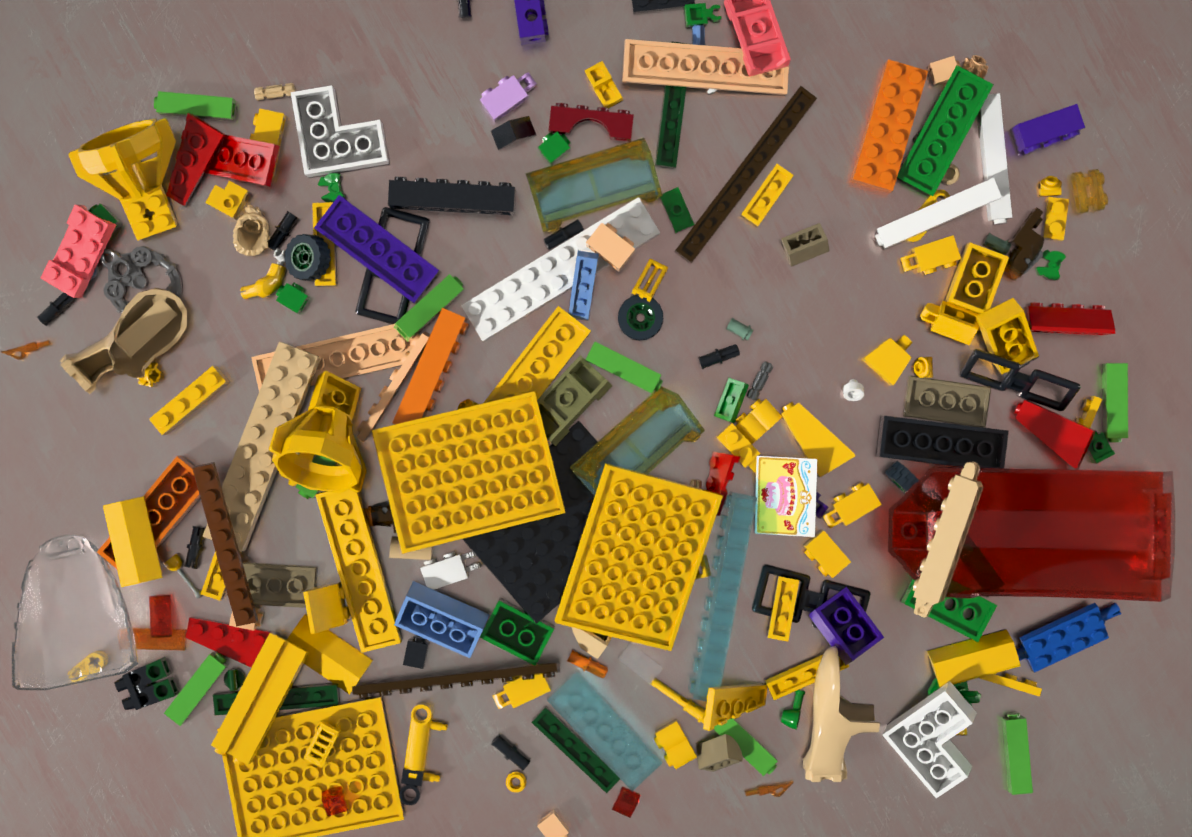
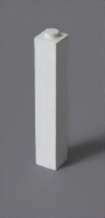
M1000 93L988 94L977 118L984 182L994 178L1002 195L1001 199L986 205L988 221H994V224L1007 223V219L1012 218L1001 99Z
M991 178L877 228L878 234L875 235L879 246L883 245L884 249H887L999 200L1002 195L995 179Z

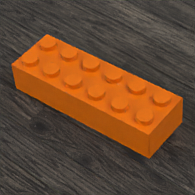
M889 59L886 61L850 182L889 194L893 191L928 74L927 70Z
M445 308L441 309L394 417L393 424L425 418L428 411L432 412L436 403L434 396L436 392H441L445 382L442 381L444 373L448 374L452 367L451 357L453 354L457 355L461 343L458 341L461 335L465 336L469 328L467 318Z
M182 455L176 456L144 495L156 549L161 546L200 499L192 469L194 465ZM109 537L97 553L117 569Z

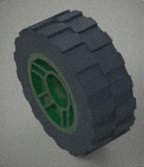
M296 235L287 244L284 258L285 266L289 270L290 275H293L296 279L311 281L320 279L322 275H325L326 270L330 266L331 257L328 244L317 235Z
M638 294L626 299L621 305L618 312V322L623 333L629 338L647 340L655 336L661 329L664 319L663 310L654 298H652L651 302L646 301L647 298L643 297L642 299ZM642 313L645 319L640 322L637 320V315Z
M898 461L885 472L888 478L917 505L930 493L921 481Z

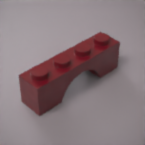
M556 103V106H551L548 131L553 134L558 132L559 134L570 135L571 131L578 124L585 121H594L601 124L607 130L610 140L631 142L634 114H630L628 110H618L616 113L609 112L608 108L598 107L597 110H589V107L584 105L570 108L568 104Z

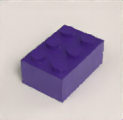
M1078 104L1019 123L1010 129V133L1017 153L1024 151V154H1028L1041 148L1040 145H1043L1044 148L1060 142V138H1063L1064 141L1075 138L1077 135H1080V130L1084 129L1085 125Z
M847 587L809 614V617L831 647L836 646L838 656L845 665L854 661L884 638Z

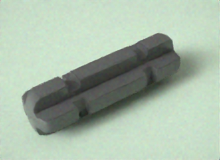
M767 361L763 362L760 368L761 371L758 372L751 385L752 389H749L747 397L752 400L758 399L759 391H762L769 377L768 374L773 369V365Z

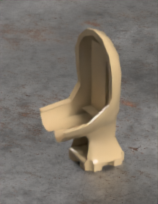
M154 288L138 292L127 304L117 323L107 336L78 353L65 354L60 359V365L89 394L96 389V384L100 377L108 371L114 370L118 375L127 374L133 378L145 377V369L153 359L167 352L178 342L186 330L187 310L181 299L169 290Z
M832 646L824 652L815 678L811 746L803 758L805 778L812 782H821L824 779L842 782V780L847 779L844 753L851 736L858 733L879 732L880 722H872L875 721L874 705L851 704L840 696V668L836 646Z

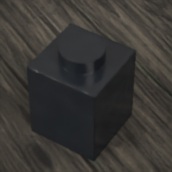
M413 636V639L409 638L403 665L424 669L430 642H425V638Z

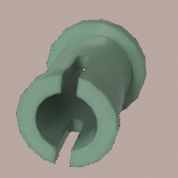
M989 233L983 245L999 251L1000 254L1007 255L1012 244L1009 243V240L1004 241Z
M733 317L726 328L741 336L742 340H749L754 329L750 328L751 325L748 327Z

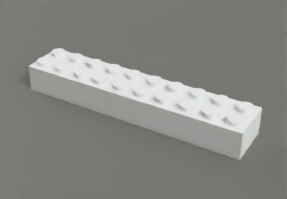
M636 198L461 305L481 340L485 342L572 289L577 252L579 250L594 253L586 246V242L601 223L604 225L607 223L611 224L618 230V236L621 238L626 236L634 243L633 248L635 249L660 235L659 229L640 198ZM599 256L596 273L610 265Z

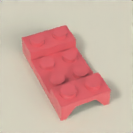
M724 0L729 20L733 22L744 54L743 60L749 77L788 67L791 59L771 1Z
M74 205L66 222L69 224L67 232L54 259L48 261L41 279L73 298H82L116 224L101 219L87 211V207L84 205Z

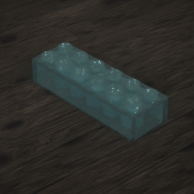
M578 669L547 697V701L631 791L635 790L663 763L659 755Z

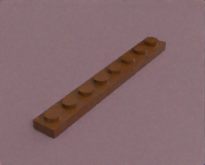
M215 462L194 466L192 468L236 627L256 623L258 617Z

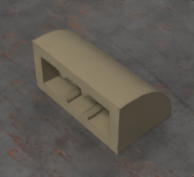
M820 223L781 238L791 267L829 252L828 239Z
M724 734L696 745L698 766L701 770L714 772L743 761L741 749L730 735Z

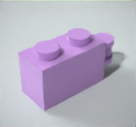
M529 72L519 79H516L514 75L510 78L506 76L498 82L499 86L495 89L489 88L481 94L480 102L494 122H496L529 99L527 92L533 89L537 83ZM523 81H525L528 85L524 89L520 85V83H522Z

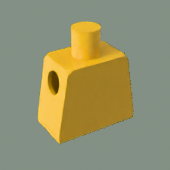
M905 335L897 342L888 338L864 356L862 360L892 386L896 383L912 358L906 350L913 342Z

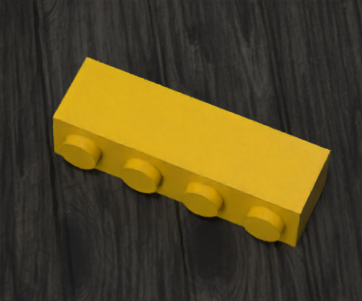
M211 366L149 418V420L161 435H168L230 383V381L217 366Z

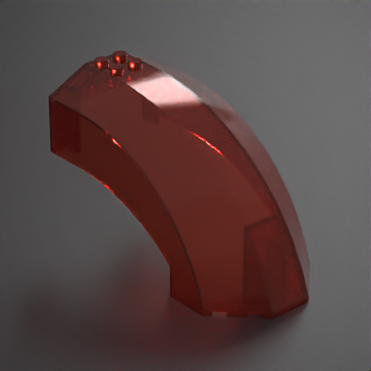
M931 467L897 503H894L889 508L888 552L893 558L898 560L913 580L920 579L922 573L920 571L921 563L924 558H927L929 553L927 550L928 543L931 538H934L936 533L934 525L936 520L941 518L943 512L941 510L942 502L945 498H948L950 492L948 489L949 482L952 477L955 478V475L961 474L964 467ZM980 467L977 480L982 483L983 490L945 597H1063L1162 602L1171 598L1175 557L1173 471Z

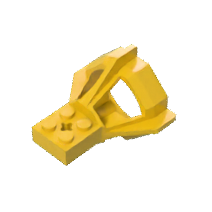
M166 118L135 121L107 131L82 144L80 148L69 152V158L79 178L119 199L137 241L177 226L178 222L162 187V182L176 143ZM157 152V157L141 162L142 159ZM117 169V171H115V172H112V173H109V174H106V175L103 174V173L111 172V171H114V170ZM146 209L155 212L152 217L145 214Z
M324 371L317 377L308 411L275 428L269 451L274 453L272 461L280 475L289 479V485L295 486L299 484L310 490L340 493L347 489L356 493L362 490L367 470L352 431V419L361 391L360 387L328 371ZM316 454L329 458L342 466L321 465L312 462V459Z

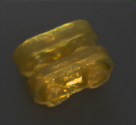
M1098 169L1088 170L1087 177H1084L1082 172L1072 173L1071 182L1077 212L1079 214L1087 213L1091 205L1094 211L1104 210L1105 205H1108V197L1103 191L1102 185L1105 183L1103 173L1099 172ZM1086 185H1089L1091 196L1089 198L1087 196Z

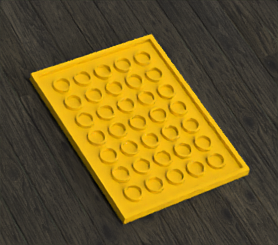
M535 391L371 431L402 554L565 513Z
M605 463L554 621L557 624L672 651L723 496L715 492Z
M382 697L277 716L251 764L239 765L233 761L234 757L228 753L226 756H222L238 837H318L405 819ZM324 721L341 731L321 768L303 758L318 727ZM322 730L321 734L332 739L333 735ZM318 738L317 741L327 746L329 745V742ZM317 745L314 746L315 749L325 753V749ZM311 752V756L321 761V756Z

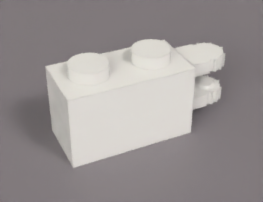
M454 551L443 555V560L436 561V558L425 561V566L420 569L426 586L435 590L467 579L469 571L480 568L482 565L481 562H476L465 567L463 560L475 557L474 552L456 555Z

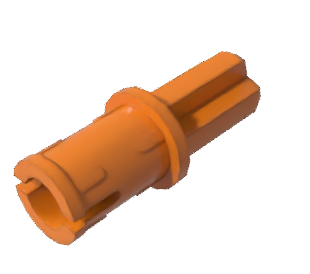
M572 650L567 662L582 668L583 672L588 671L600 678H604L608 672L606 666L592 660V657L588 658L575 650Z

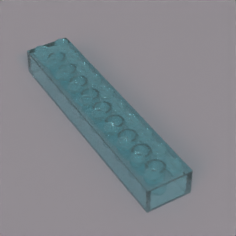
M730 491L723 506L727 509L725 516L721 515L719 527L722 528V535L717 536L715 548L719 550L718 555L714 556L712 561V568L715 571L714 576H710L708 588L711 592L710 597L706 596L704 609L707 613L706 617L701 619L700 629L703 633L702 638L698 637L696 644L699 654L698 658L694 657L692 665L695 675L694 678H690L688 686L689 693H691L693 699L707 701L709 687H721L757 497L753 495Z

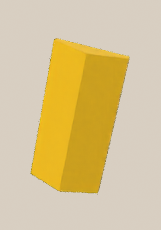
M142 496L103 505L121 587L163 578L145 497Z
M304 614L287 639L309 651L304 662L305 665L333 684L338 683V687L349 695L352 692V686L357 685L373 659L361 653V651L330 630L311 634L306 614Z
M1007 630L981 636L979 642L970 639L927 651L940 688L949 681L954 685L1020 667L1014 641Z

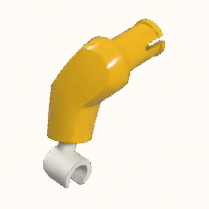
M275 250L274 257L278 262L277 264H271L266 276L258 279L255 284L241 287L240 291L246 290V292L241 293L243 299L255 296L265 298L282 285L286 267L283 266L286 263L284 261L285 250Z

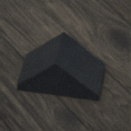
M529 116L509 120L491 130L498 150L537 136Z

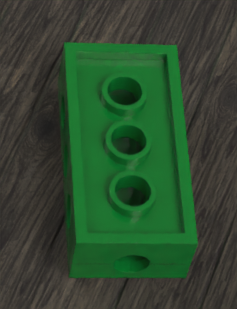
M919 565L901 600L902 603L915 609L916 598L913 597L915 593L913 586L916 579H920L922 573L920 571L921 565ZM951 581L944 601L934 604L928 617L979 642L997 605ZM951 598L953 604L950 608L946 609L945 601ZM970 608L971 615L968 618H964V610Z

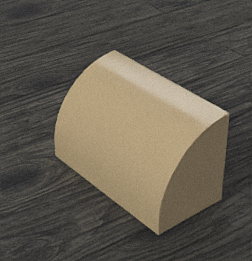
M392 536L389 558L432 560L433 546L402 554L398 537Z

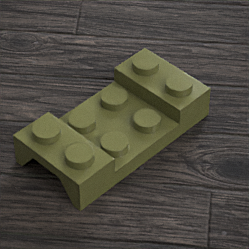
M581 355L537 400L546 438L555 446L570 432L568 428L595 399L599 401L612 387L611 383Z

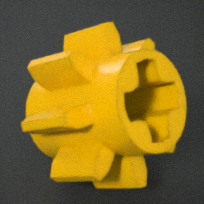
M150 363L145 369V377L137 378L139 379L138 384L153 387V383L159 382L161 371L157 369V363Z

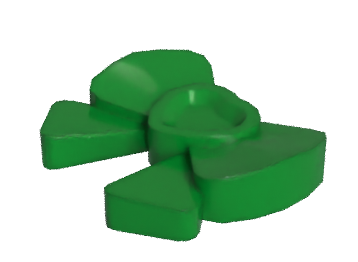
M329 173L325 177H321L318 182V186H328L330 193L321 197L326 203L334 202L338 195L344 199L346 198V195L341 190V175L339 173Z
M1044 251L1043 258L1050 262L1048 267H1037L1038 274L1040 276L1044 275L1045 278L1053 281L1060 279L1059 269L1061 262L1066 258L1065 254L1059 251Z

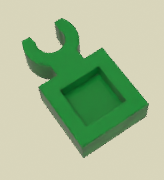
M706 3L686 4L684 6L686 27L707 25V19L713 22L720 21L722 16H715L713 14L714 10L720 9V5L716 4L706 9Z

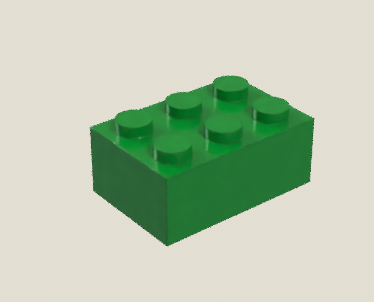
M499 599L480 638L532 665H536L555 626L543 620L536 624L524 610Z

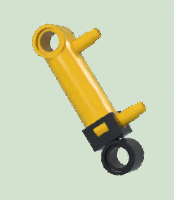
M426 702L417 703L411 712L408 743L401 783L404 785L399 794L401 802L405 805H414L419 801L422 794L420 786H422L423 781H440V775L425 773V763L430 729L446 731L448 725L432 721L433 709ZM425 709L428 716L426 718H419L417 710ZM413 789L416 792V796L409 798L406 796L405 791Z

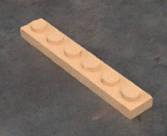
M424 331L421 335L417 334L411 343L414 345L411 352L406 351L400 361L403 365L399 370H394L389 378L392 380L389 387L384 386L379 394L381 400L378 404L374 403L368 411V414L371 416L367 422L363 420L357 431L360 433L357 438L364 442L369 437L426 346L430 337L429 333Z

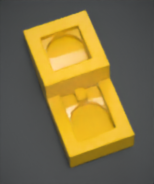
M603 61L584 70L604 108H610L623 101Z

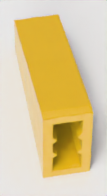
M790 402L782 407L783 412L780 413L782 419L806 458L817 459L818 477L824 476L856 456L851 449L800 403L794 405L793 402Z

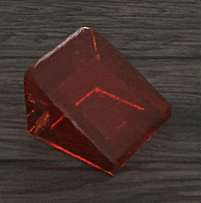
M341 786L322 791V803L328 816L348 811Z
M622 787L612 810L631 818L638 805L640 794Z

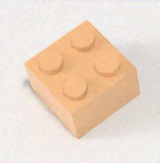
M601 223L587 240L586 246L594 253L599 254V257L619 272L634 253V243L626 236L623 238L618 236V230L611 224L607 223L604 225Z

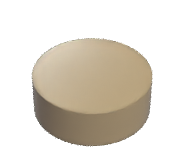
M950 164L941 182L945 185L954 184L960 176L958 167Z

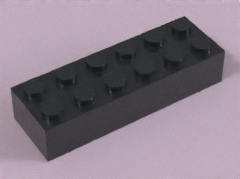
M394 177V180H389L388 206L399 210L515 216L516 188L507 182H499V186H494L487 181H478V185H475L467 180H457V183H450L447 179H436V182H429L427 178H415V181H409L407 177Z
M881 416L876 457L964 467L967 462L974 461L980 465L979 467L982 470L1004 472L1009 431Z

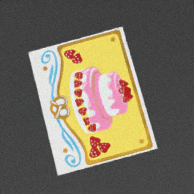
M757 456L755 534L815 537L817 459Z

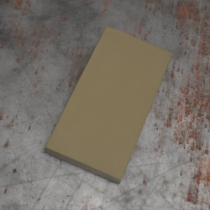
M909 375L903 417L986 428L991 387L919 378Z
M242 562L254 605L306 608L303 592L316 587L317 566Z

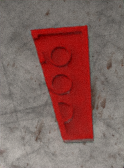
M187 113L185 129L182 132L180 148L176 155L177 160L166 196L183 206L187 205L225 136L224 133L191 113Z
M189 617L186 638L252 668L269 633L272 632L260 629L253 631L229 626L228 623Z

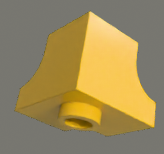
M229 181L225 189L215 185L205 203L237 220L246 204L245 199L249 191Z

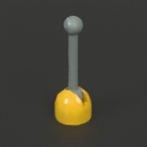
M177 553L163 563L168 570L178 571L193 590L196 598L202 597L201 591L196 589L181 570L182 561Z

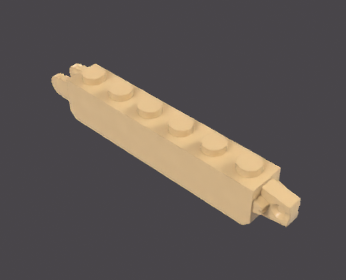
M974 461L967 462L961 474L955 475V478L952 477L949 482L948 489L950 492L948 498L943 500L941 518H938L934 525L936 533L934 538H931L928 543V556L921 563L920 571L922 573L920 579H916L913 591L915 593L913 597L916 598L914 613L921 617H928L934 604L944 601L977 508L983 485L977 480L980 465Z

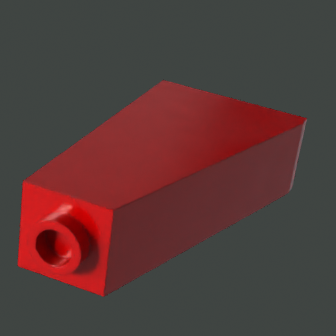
M1024 400L1023 403L1020 402L1015 410V414H1017L1016 420L1071 467L1079 469L1096 430L1031 401Z

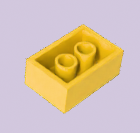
M973 243L966 244L945 301L977 314L989 310L1009 257Z
M1014 298L976 316L989 353L1018 362L1020 365L1039 356L1024 310ZM993 363L1001 374H1004L1010 370L1009 368Z

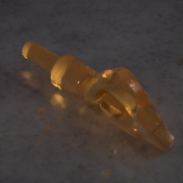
M49 340L40 343L35 341L24 346L1 351V353L17 360H22L27 352L37 351L38 348L51 344ZM15 352H21V356H15L13 354Z
M794 782L759 786L758 789L745 791V795L759 794L761 796L771 793L774 797H780ZM779 788H783V789H784V790H783L782 792H780L779 794H777V793L775 792V790H777V789H779Z

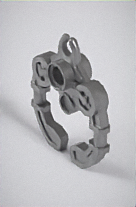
M138 246L132 252L121 255L112 249L104 250L105 254H111L113 257L110 262L105 260L103 254L100 258L103 266L108 269V283L104 286V295L111 301L118 313H122L128 304L122 298L126 292L125 286L136 289L146 287L147 279L142 273L141 267L147 266L151 262L156 267L160 264L167 270L165 274L169 275L171 283L166 290L171 291L178 297L182 294V281L176 269L177 264H172L168 261L164 254L150 250L146 246ZM120 262L124 263L127 267L125 274H121L117 270V265Z

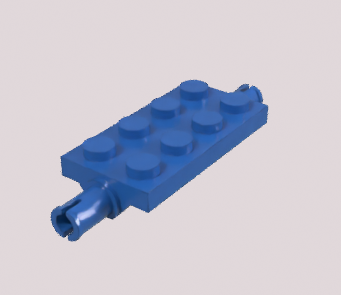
M1115 602L1099 610L1097 604L1092 603L1020 637L1022 644L1016 649L1019 661L1023 659L1028 660L1032 671L1035 673L1108 639L1109 636L1104 624L1105 621L1121 615L1119 606Z

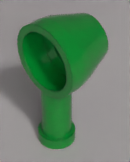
M801 690L795 691L793 708L784 709L781 723L795 730L798 728L803 697L805 695V691Z

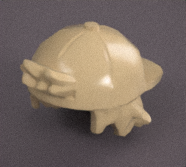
M249 204L245 207L246 213L237 220L233 230V244L236 251L240 254L255 256L263 252L264 249H268V240H270L269 226L259 207L256 206L254 208Z

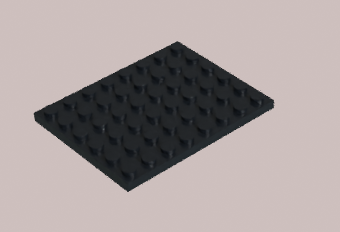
M580 421L569 429L570 432L556 446L554 444L549 446L565 513L462 539L536 624L561 602L605 463L618 466Z

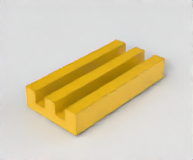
M650 258L634 286L632 294L636 295L637 293L640 298L643 299L645 297L647 298L646 301L651 302L668 267ZM651 265L655 266V268L653 269L649 279L647 280L642 290L639 287L642 284ZM661 269L662 271L658 279L656 280L651 292L648 293L647 290L651 282L653 281L657 271Z

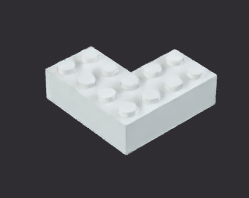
M332 85L291 92L305 176L314 177L389 164L381 120L341 126L336 93Z
M949 681L889 723L882 735L930 792L938 798L969 776L972 765L950 741V738L971 725L977 712Z

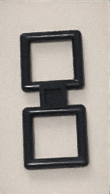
M384 207L378 222L384 229H386L389 216L421 225L414 252L421 256L430 220L426 217ZM367 268L355 312L360 316L395 324L406 314L409 299L402 295L397 317L366 309L365 304L373 276L378 277Z
M975 349L960 371L962 378L1000 391H1005L1007 388L1019 392L1018 395L1021 398L1059 411H1064L1081 388L1079 383L1035 369L1031 375L1019 372L1021 369L1020 363L980 349ZM979 358L1010 369L1002 382L970 372ZM1038 378L1069 389L1061 402L1029 392Z
M766 564L762 567L752 607L753 612L771 617L773 608L761 606L769 574L796 579L801 582L792 622L794 623L800 621L803 610L813 612L825 603L829 589L840 592L847 587L852 595L861 597L860 605L865 612L867 611L871 593L865 589L830 580L823 581L820 593L808 590L811 580L809 575ZM812 622V626L814 628H817L814 622Z

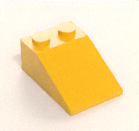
M341 582L316 586L303 592L311 634L348 623L350 612L349 608L345 607L344 599L346 598Z

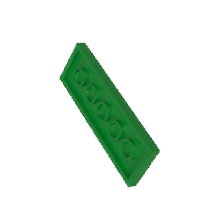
M956 65L899 170L897 178L934 196L994 84Z

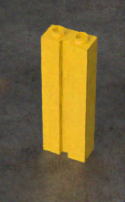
M269 633L211 746L215 747L214 751L222 756H226L228 753L234 757L233 761L242 766L252 763L309 651L275 633Z

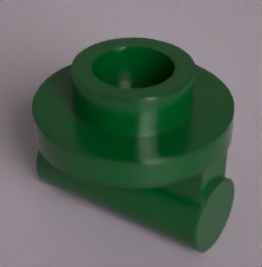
M230 669L224 675V683L230 691L238 690L245 681V676L239 669Z

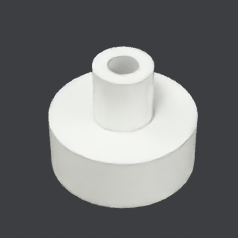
M856 379L850 380L843 387L844 398L849 401L861 400L864 397V386L858 383Z

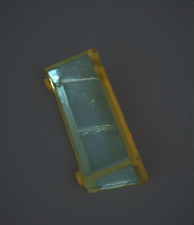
M645 138L526 173L543 232L558 230L562 221L628 202L638 197L647 202H653L658 197L663 196L651 151Z
M660 386L658 392L654 391L577 460L570 469L595 496L605 463L648 474L684 441H697L705 430L679 394Z

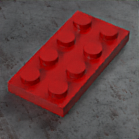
M225 135L204 173L270 187L280 146Z

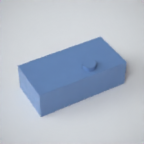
M413 581L394 625L471 658L489 614Z

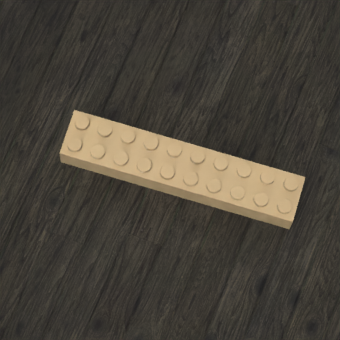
M279 342L222 485L223 495L240 552L245 551L277 472V468L272 461L274 453L269 451L274 430L276 427L299 416L321 357L284 342ZM207 523L203 537L212 540Z

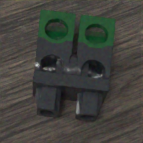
M165 657L128 672L114 682L118 692L128 689L130 697L122 700L125 710L134 708L138 710L179 694L173 676L152 684V682L172 674Z

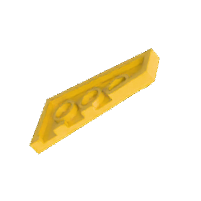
M756 683L709 687L703 729L711 731L715 729L714 726H722L731 718L737 719L744 712L749 713L765 706L767 684Z

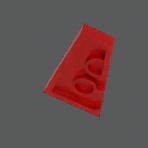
M718 452L712 453L709 462L710 471L706 481V490L723 496L716 516L721 514L728 494L726 486L729 480H733L734 473L731 471L734 463L739 462L740 456Z

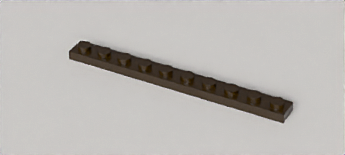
M799 87L675 251L690 263L694 261L816 101L817 97L804 87Z
M552 663L352 686L353 695H359V699L372 698V694L379 693L380 696H391L392 691H400V694L412 693V689L419 688L420 692L433 691L432 687L440 686V690L452 689L454 684H461V687H471L473 682L480 681L481 685L494 684L493 680L501 679L502 683L514 682L516 677H522V680L535 679L534 675H543V678L555 677V673H560V664Z

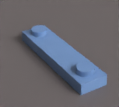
M579 250L577 252L568 313L577 319H589L599 255L597 253Z

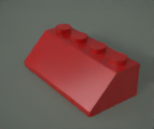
M1033 302L1030 303V306L1024 307V313L1031 332L1083 335L1115 334L1112 311L1106 310L1103 305H1092V309H1084V305L1072 304V308H1064V304L1052 303L1051 307H1043V303Z

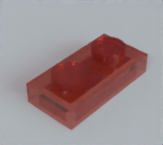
M170 595L149 596L151 638L172 637Z

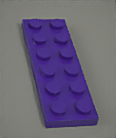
M338 195L314 227L414 304L439 272L436 267L340 195Z

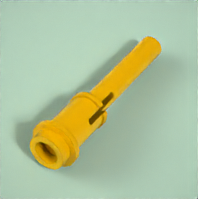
M654 677L650 683L652 686L683 706L684 711L698 719L697 722L701 721L704 724L706 709H703L691 699L688 701Z

